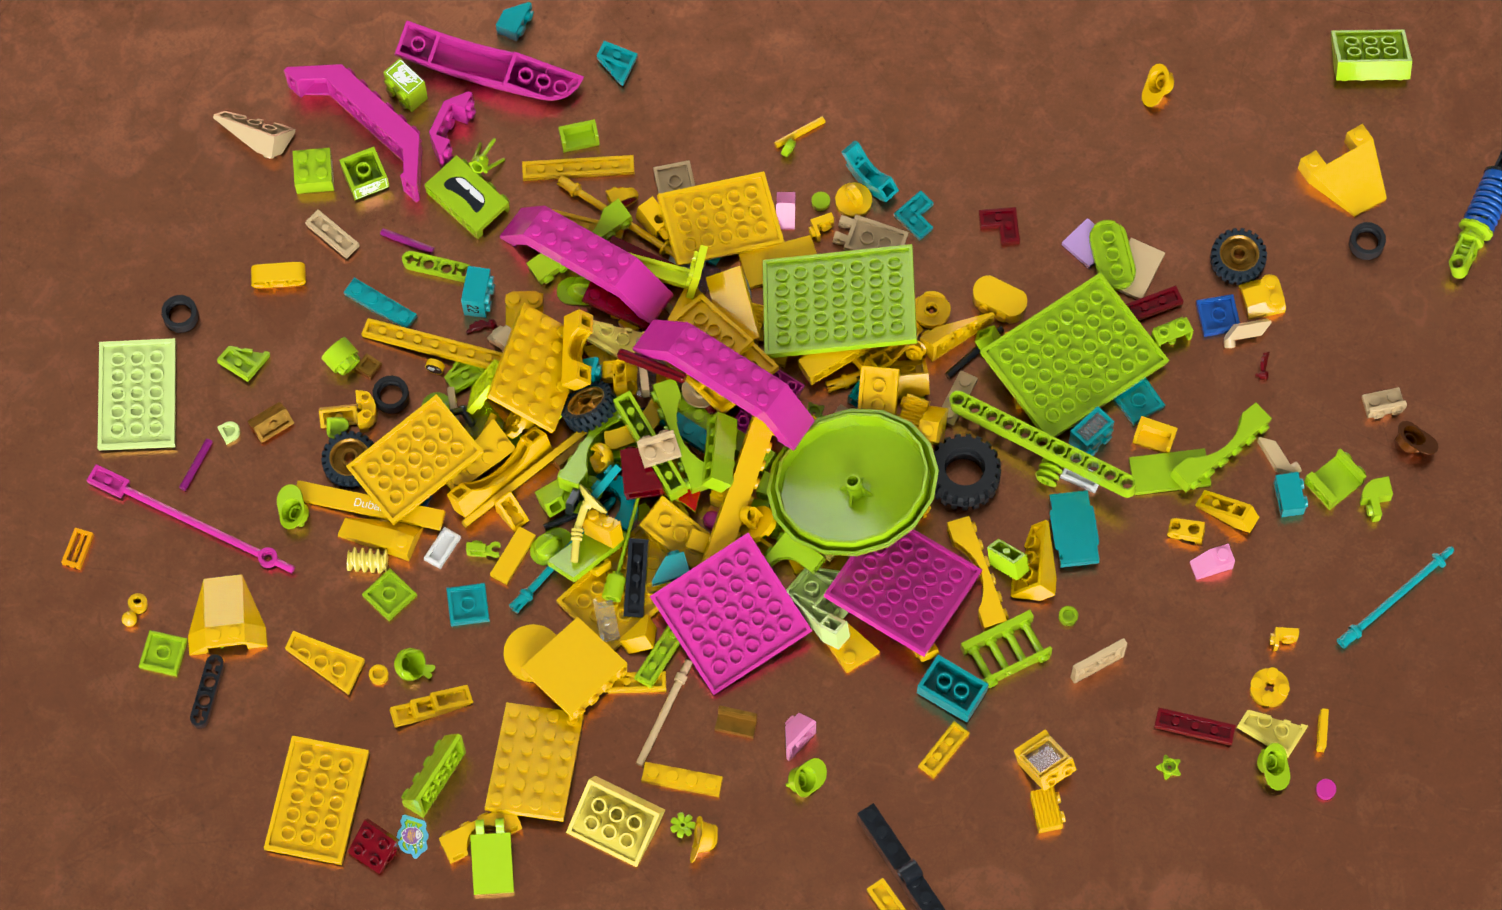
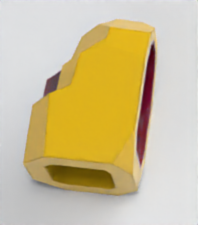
M613 187L605 191L609 204L619 198L622 204L627 207L639 198L637 190L632 187Z

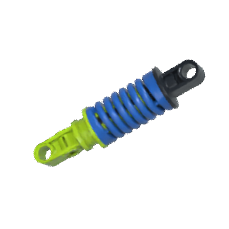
M1502 150L1495 165L1485 168L1473 199L1470 201L1464 218L1459 223V228L1462 231L1459 233V241L1456 243L1454 252L1449 260L1451 274L1455 278L1460 279L1468 274L1478 250L1483 247L1484 241L1491 240L1495 226H1497L1498 220L1501 218Z

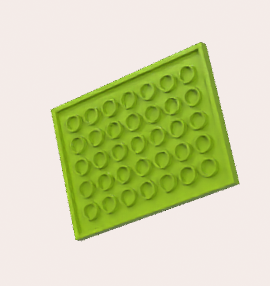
M913 245L763 260L764 352L770 358L917 343Z
M1101 272L980 351L982 357L1035 426L1053 437L1059 436L1083 420L1097 406L1101 408L1169 362L1163 351Z

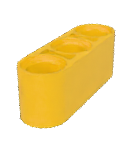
M302 262L257 264L251 267V286L254 288L301 286L306 283L305 264Z

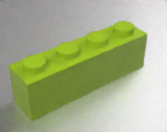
M717 412L708 419L702 486L722 493L731 487L734 481L733 468L735 466L734 455L737 448L735 443L738 433V419Z

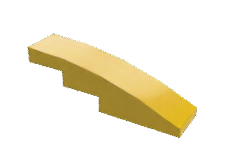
M468 685L432 692L426 697L412 699L409 703L390 707L389 711L396 728L473 704V699Z

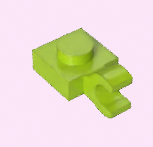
M477 540L467 542V556L499 558V552H493V549L496 547L501 548V543L492 542L486 546V544Z

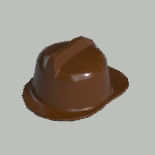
M1402 421L1399 423V434L1395 440L1402 450L1408 453L1421 452L1424 454H1434L1438 451V443L1430 434L1412 422Z

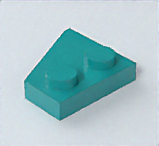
M603 41L596 56L597 60L617 82L624 86L638 58V53Z
M617 463L614 466L610 464L603 472L606 476L602 481L597 480L591 487L593 490L591 495L597 499L620 472L622 467Z

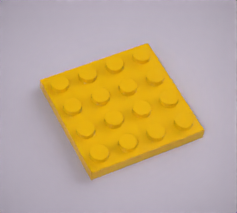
M703 295L697 297L671 320L691 323L740 355L754 345V340ZM664 361L670 367L680 370L669 362ZM686 374V381L698 392L705 387L704 384Z

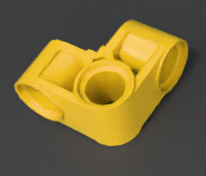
M619 359L602 362V380L605 383H613L614 393L617 397L629 390L632 395L636 394L638 389L637 366Z

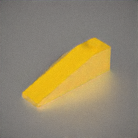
M990 312L938 326L931 331L928 329L921 334L920 342L925 345L926 354L933 362L975 335L978 330L992 324L995 314Z
M345 518L338 532V537L375 550L379 549L381 552L387 549L389 555L410 561L424 527L401 522L393 525L387 519Z
M1044 520L1031 525L1024 545L1030 570L1019 580L1012 579L1011 597L1041 601L1054 596L1056 593L1057 577L1049 521Z

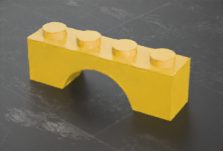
M580 309L564 316L561 385L574 391L591 384L592 367L584 364L582 349L587 338L593 333V315Z
M485 812L477 817V820L484 819L485 831L496 832L495 820L498 818H504L505 832L513 834L522 829L517 815L499 812L488 814V812ZM475 821L464 822L459 826L460 828L454 831L448 830L439 838L450 864L468 856V847L471 841L470 835L476 834Z

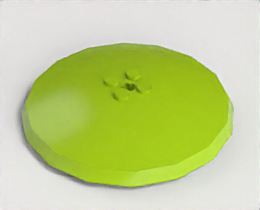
M846 409L815 419L794 451L784 445L772 463L767 495L773 518L793 541L825 555L860 556L891 546L916 527L934 500L939 469L931 443L912 422L884 410Z

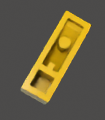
M1207 490L1203 491L1195 504L1197 508L1226 524L1249 533L1259 519L1257 512L1251 504Z

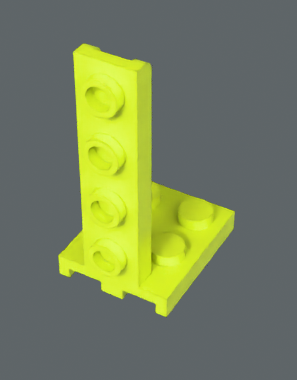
M700 245L699 251L694 252L689 269L636 254L632 255L637 257L662 283L688 289L686 298L693 299L700 281L708 246Z
M494 359L471 387L466 412L473 415L477 409L480 410L483 407L500 361Z

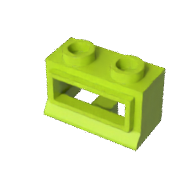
M1180 317L1153 328L1151 337L1161 348V344L1166 342L1174 345L1176 338L1184 335L1187 340H1191L1194 330L1187 317Z

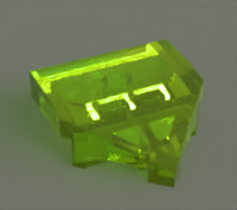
M488 401L484 403L480 410L477 409L473 415L470 414L476 422L473 427H469L465 421V430L472 438H477L481 434L490 413L497 415L495 421L503 431L504 421Z

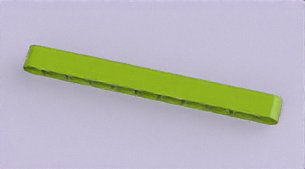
M963 391L951 393L949 397L950 407L954 413L1120 496L1130 498L1136 493V480L1132 475ZM957 400L963 401L961 404L954 403ZM972 409H979L978 412H971ZM989 417L996 418L994 421L988 420ZM1007 425L1013 426L1011 429L1004 428ZM1024 433H1027V434H1029L1030 436L1024 438V437H1022L1021 435L1024 434ZM1040 442H1046V443H1047V444L1044 445V446L1038 445V443H1040ZM1057 450L1063 451L1062 454H1056L1055 452ZM1076 458L1081 460L1078 463L1072 462ZM1091 467L1098 468L1096 471L1089 470ZM1109 475H1112V476L1115 477V478L1112 479V480L1106 479V477L1109 476ZM1130 484L1132 487L1124 488L1123 485Z

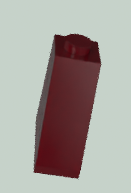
M629 446L624 450H620L626 500L665 495L663 485L652 467L644 468L638 448Z

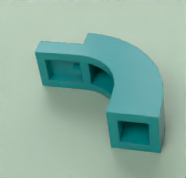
M854 140L841 152L847 161L845 165L860 184L869 189L874 197L887 202L899 191L892 177L880 172L870 162L859 142Z
M600 473L596 477L602 481L606 475ZM619 475L616 481L613 479L605 490L614 494L619 499L621 506L615 516V520L617 519L621 522L622 530L627 533L636 499L626 500L623 477ZM639 505L637 507L631 532L635 529L638 522Z

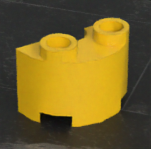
M355 390L356 403L360 411L357 413L358 427L361 433H365L377 422L378 412L375 401L369 392Z

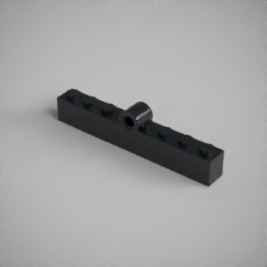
M873 803L858 812V823L917 910H945L923 877L920 866L913 858H910L875 804Z

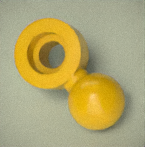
M135 593L129 597L128 608L130 611L122 615V623L125 626H134L137 622L136 614L146 611L148 602L143 594ZM136 600L141 601L139 604L134 603Z

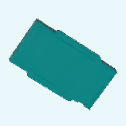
M1088 490L1050 494L1051 510L1049 514L1060 567L1098 564L1100 561L1097 548L1099 536L1094 507L1090 505Z

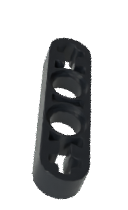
M217 654L209 656L206 660L191 711L190 721L197 729L206 727L209 722L225 668L223 658ZM218 660L220 666L216 665L214 670L216 674L212 673L213 666L211 663H215ZM214 678L216 680L215 684L212 687H207L205 685L206 679ZM208 696L210 702L207 705H201L199 703L201 697ZM199 709L203 710L202 717L204 720H200V722L197 723L195 717L198 718L200 716Z

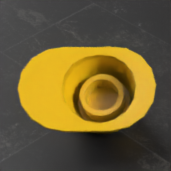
M1156 64L1149 71L1142 91V101L1147 107L1157 105L1163 96L1170 93L1174 87L1173 74L1163 64Z
M701 816L697 817L695 823L694 841L690 855L691 863L695 861L698 853L712 850L718 840V827L704 822Z

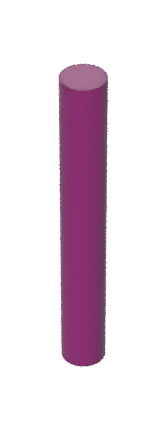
M385 228L381 230L380 235L429 254H433L435 247Z
M206 438L179 486L181 490L186 491L212 445V440Z

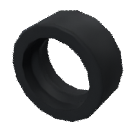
M1372 222L1358 224L1352 230L1349 238L1351 252L1363 260L1377 258L1382 253L1386 243V235L1383 229ZM1363 232L1374 234L1378 239V246L1372 250L1363 249L1356 242L1357 236Z
M172 296L162 306V318L165 325L171 331L176 333L187 332L198 321L199 312L196 304L188 296ZM177 305H186L191 310L190 318L182 323H175L169 318L170 310Z
M393 375L379 379L372 390L377 408L388 414L402 411L410 399L408 386L405 381ZM390 385L398 386L402 391L401 399L394 404L382 402L380 392L384 387Z

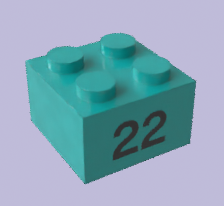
M468 266L461 298L463 313L467 316L486 318L487 312H491L492 308L491 295L495 293L494 276L491 275L490 269Z

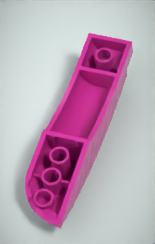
M407 20L394 54L397 57L463 80L548 101L563 99L571 95L580 86L584 76L515 51L509 52L462 40Z

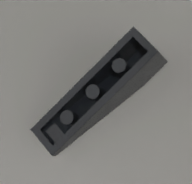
M629 538L624 616L643 618L650 539Z

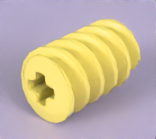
M356 547L353 548L352 552L348 550L347 570L351 571L354 566L356 572H359L361 567L363 572H367L368 568L371 573H374L376 568L378 573H382L384 568L385 572H387V549L384 550L383 555L380 554L379 549L376 550L375 554H373L372 548H369L368 553H365L364 548H361L360 553H357Z

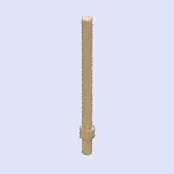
M685 660L680 672H677L674 678L675 683L636 761V764L641 767L644 765L681 686L685 684L688 678L687 674L692 665L690 660Z

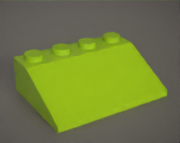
M1405 29L1331 30L1333 66L1336 80L1383 81L1410 79L1412 57Z
M460 734L445 735L442 740L439 739L434 746L435 751L425 759L423 763L424 768L421 772L415 774L410 789L407 788L401 797L404 807L423 818L425 817L466 754L462 735Z

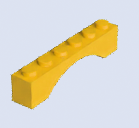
M534 426L520 437L511 456L495 472L477 481L460 483L447 493L454 510L466 518L550 453L553 448L547 434Z
M969 516L947 522L946 529L952 546L967 556L975 566L982 569L980 580L983 597L978 610V619L983 632L1009 620L1006 608H1002L1000 603L1003 602L1000 591L995 589L996 579L994 574L989 572L988 567H990L988 557L982 553L984 547L980 538L977 539L975 522H971Z

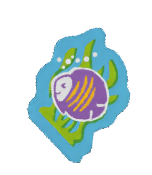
M402 815L400 820L402 827L398 830L396 836L399 839L398 845L403 852L412 854L413 858L416 859L427 850L426 841L429 837L426 830L427 825L423 820Z

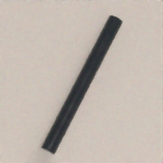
M1002 326L996 328L1000 335L1004 332ZM975 346L945 373V376L950 379L980 353L978 346Z
M610 494L604 498L599 499L598 501L602 505H604L610 497L615 496L614 494ZM573 513V515L565 514L543 524L545 531H548L577 518L578 513Z

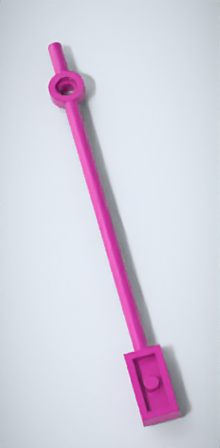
M97 464L87 478L89 484L120 499L125 493L258 557L260 565L265 568L277 566L290 573H293L295 570V566L279 559L273 548L266 547L260 550L128 487L130 480ZM267 557H272L270 561H265Z

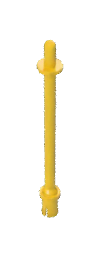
M564 175L559 178L557 185L568 191L572 197L579 196L601 211L607 207V205L583 191L581 184L578 182L574 183ZM631 222L628 229L658 247L660 255L667 253L674 258L669 240L662 242Z

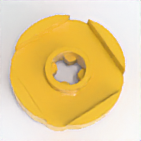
M927 291L915 299L916 321L919 325L934 329L948 321L951 306L943 294L936 291ZM931 306L934 307V310H937L936 312H933L932 314L929 313V311L926 310V309H930Z
M1274 667L1259 670L1255 673L1250 683L1252 699L1258 705L1269 706V708L1281 705L1286 700L1290 690L1286 676ZM1266 684L1274 686L1273 692L1265 690Z

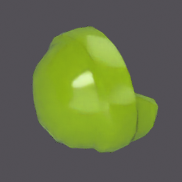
M415 648L401 650L394 660L396 673L406 681H413L422 676L431 679V672L435 670V665H426L424 653Z

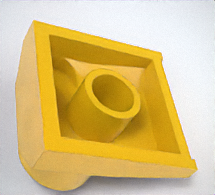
M1267 274L1262 279L1239 285L1249 320L1286 311L1285 298L1277 276Z
M512 291L506 294V325L510 328L513 327L519 308L523 303L544 313L543 293L537 291Z

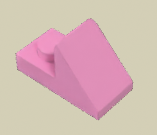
M777 192L776 214L781 229L795 230V192Z

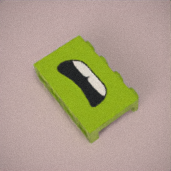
M457 155L424 184L426 193L477 239L483 235V229L504 210L506 212L510 210L509 199L504 194L500 195L491 182L487 183L481 173L474 172L470 168L468 161L464 158L460 159Z

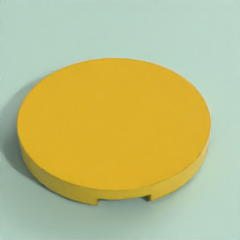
M536 624L525 625L516 629L508 637L504 646V660L508 670L520 680L533 682L530 678L526 680L522 676L521 667L557 635L549 628Z

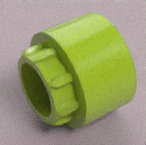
M346 337L335 342L321 358L334 373L338 372L340 375H346L360 362V357L357 355L359 351Z

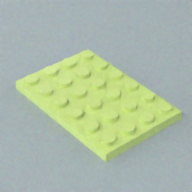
M175 338L99 342L98 450L175 447Z

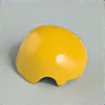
M598 442L590 448L594 450V454L589 458L590 463L597 474L603 473L610 464L613 466L614 455L608 445Z

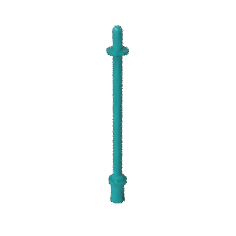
M610 497L603 505L607 512L616 503V498ZM547 566L528 588L519 591L520 594L509 604V607L513 608L512 610L518 614L528 601L531 602L533 600V593L554 569Z
M1449 546L1441 554L1433 553V560L1358 625H1350L1348 627L1349 630L1337 638L1338 644L1345 649L1356 638H1361L1362 631L1437 566L1444 568L1446 566L1444 560L1453 554L1454 548Z

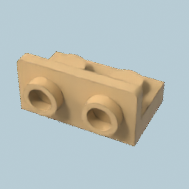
M1399 387L1364 394L1361 397L1367 418L1373 417L1378 419L1391 413L1392 415H1397L1405 411L1407 406L1406 400L1403 401Z
M663 430L658 435L652 437L647 435L637 441V447L644 468L682 457L674 430Z

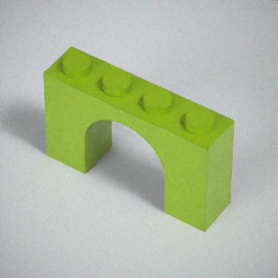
M784 531L777 537L776 541L778 542L774 547H769L764 554L771 568L782 560H793L813 575L816 574L826 561L817 551L793 541Z

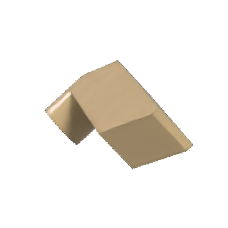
M1262 319L1233 324L1224 337V348L1236 347L1235 340L1262 336L1272 321Z
M1263 437L1258 438L1257 443L1276 472L1287 474L1300 473L1302 471L1298 462L1292 464L1288 462L1276 441Z

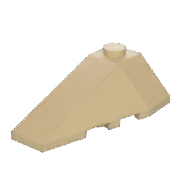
M227 111L214 114L213 116L216 121L254 151L263 154L265 158H274L282 154L296 130L275 122L273 125L264 124L262 119L247 120L245 115Z

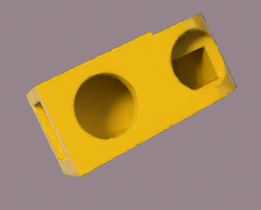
M1178 518L1170 519L1167 533L1170 538L1192 541L1199 545L1203 544L1205 522Z

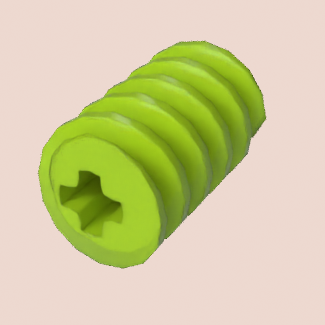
M1057 450L1055 453L1062 454L1063 451ZM1043 457L1042 463L1038 467L1039 470L1035 473L1036 478L1044 485L1056 487L1057 484L1053 480L1058 481L1060 479L1057 474L1063 473L1062 469L1059 468L1062 466Z

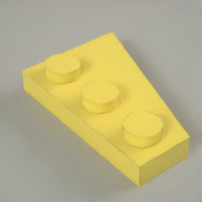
M593 320V333L586 341L618 359L617 353L620 349L637 354L633 351V347L636 344V339L641 337L645 331L638 332L631 328H620L613 326V324Z
M1247 710L1237 728L1267 746L1272 743L1281 744L1286 750L1287 758H1289L1308 725H1297L1289 720L1284 719L1282 721L1272 718L1267 714Z

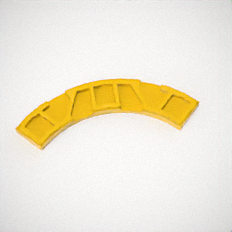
M656 374V383L669 379ZM651 398L643 413L654 430L660 422L657 413L659 406ZM626 425L618 429L604 431L605 444L612 451L635 443Z

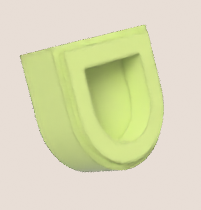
M233 421L225 422L217 427L226 445L235 441L240 436V428Z

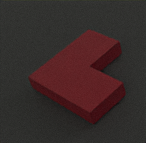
M1016 207L979 210L980 230L999 228L1001 245L1020 244Z

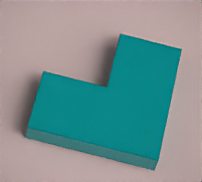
M920 190L894 213V217L920 241L933 230V226L922 215L934 205V202Z

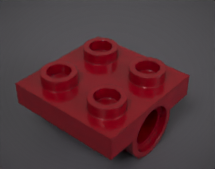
M367 818L363 821L348 853L380 874L395 856L398 850L397 844L399 839Z

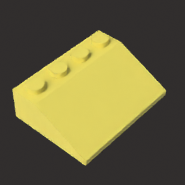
M594 776L588 780L566 833L637 867L660 824L665 809Z

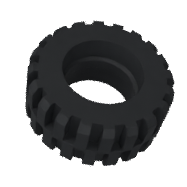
M955 434L953 439L947 437L944 439V443L939 442L936 445V449L933 450L939 469L934 497L936 499L941 498V503L945 506L950 504L951 509L957 510V507H962V511H968V507H972L973 510L977 509L980 503L982 505L988 503L989 498H993L996 489L999 487L1001 461L997 458L998 453L995 449L991 450V444L988 441L983 443L982 438L979 436L972 438V434H966V437H961V434ZM967 459L975 462L981 468L982 477L974 484L959 485L949 479L946 474V468L955 460Z

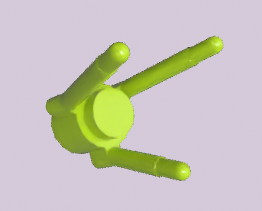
M496 138L491 140L480 155L478 154L482 143L479 142L473 158L469 162L474 172L487 173L490 169L505 161V158H501L488 166L489 159L486 154L493 146Z

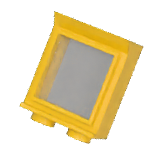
M1046 729L1014 749L1018 764L1043 791L1053 787L1056 783L1076 771L1073 758L1062 749Z

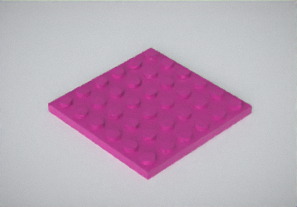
M913 529L887 548L860 556H850L826 590L824 598L925 657L980 576L982 569Z
M749 533L650 596L713 695L812 632Z

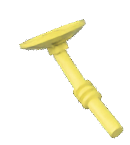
M582 484L579 485L584 500L580 506L574 528L571 529L572 549L570 562L578 563L580 541H582L581 537L583 536L582 525L587 510L594 508L602 513H607L605 507Z

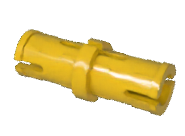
M859 370L848 375L842 374L839 378L825 381L826 386H831L827 388L828 392L831 393L844 387L845 389L850 388V385L856 384L859 381L860 377L858 376L861 375V371Z

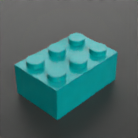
M940 655L936 656L917 686V694L966 723L988 690V683Z

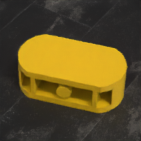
M991 275L979 278L974 284L972 301L980 312L984 314L993 312L995 319L1009 324L1016 323L1024 317L1027 308V296L1024 291Z

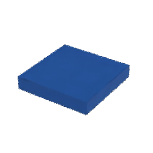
M1233 294L1196 300L1204 337L1225 334L1233 324L1240 323Z

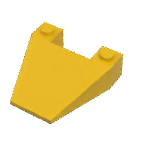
M1363 124L1347 132L1344 143L1350 151L1326 164L1315 150L1301 158L1298 166L1299 171L1310 185L1354 217L1359 216L1387 199L1374 140Z

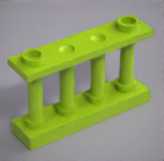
M1031 610L961 643V652L963 655L969 653V655L973 656L984 676L982 680L988 683V688L994 687L998 684V681L1037 662L1043 663L1050 658L1052 654L1051 646L1043 649L1031 628L1034 618ZM1020 628L1025 631L1036 651L1035 654L1027 658L1013 635L1014 631ZM1001 637L1007 638L1019 662L1011 666L1008 665L996 643L997 639ZM985 645L990 647L1002 669L994 674H991L979 652L980 648Z

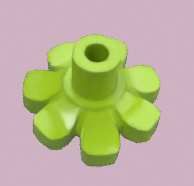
M683 812L678 813V819L675 817L671 819L673 826L670 829L672 833L677 832V837L683 838L684 834L691 836V829L696 827L695 822H691L693 817L690 814L684 817Z

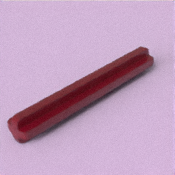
M620 349L617 353L619 360L677 382L684 383L687 378L686 373L625 349Z

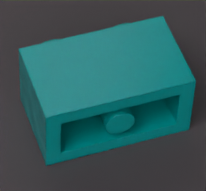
M1299 472L1276 475L1273 483L1281 517L1304 514L1306 507H1308L1307 496L1303 495L1304 481L1303 478L1299 477Z

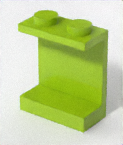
M1341 448L1333 459L1315 473L1311 471L1304 481L1329 510L1361 486L1366 479L1364 469L1361 466H1357L1352 461L1353 459L1350 454L1344 452Z

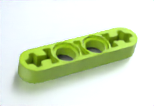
M407 251L402 256L403 265L408 270L459 282H465L466 275L462 276L461 272H464L470 266L467 263L415 251ZM413 257L414 261H412L411 264L408 263V260H410V258ZM432 261L434 266L428 269L424 267V263ZM450 265L452 270L445 273L442 271V267Z

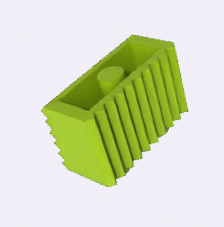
M1001 539L995 540L987 547L990 566L996 567V569L1001 570V572L1009 575L1012 579L1015 578V580H1019L1029 572L1027 554Z

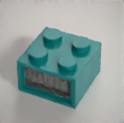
M1097 406L1071 430L1068 444L1094 456L1102 443L1105 445L1111 440L1114 420Z

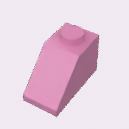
M1229 544L1212 548L1190 561L1196 580L1233 569L1235 563Z

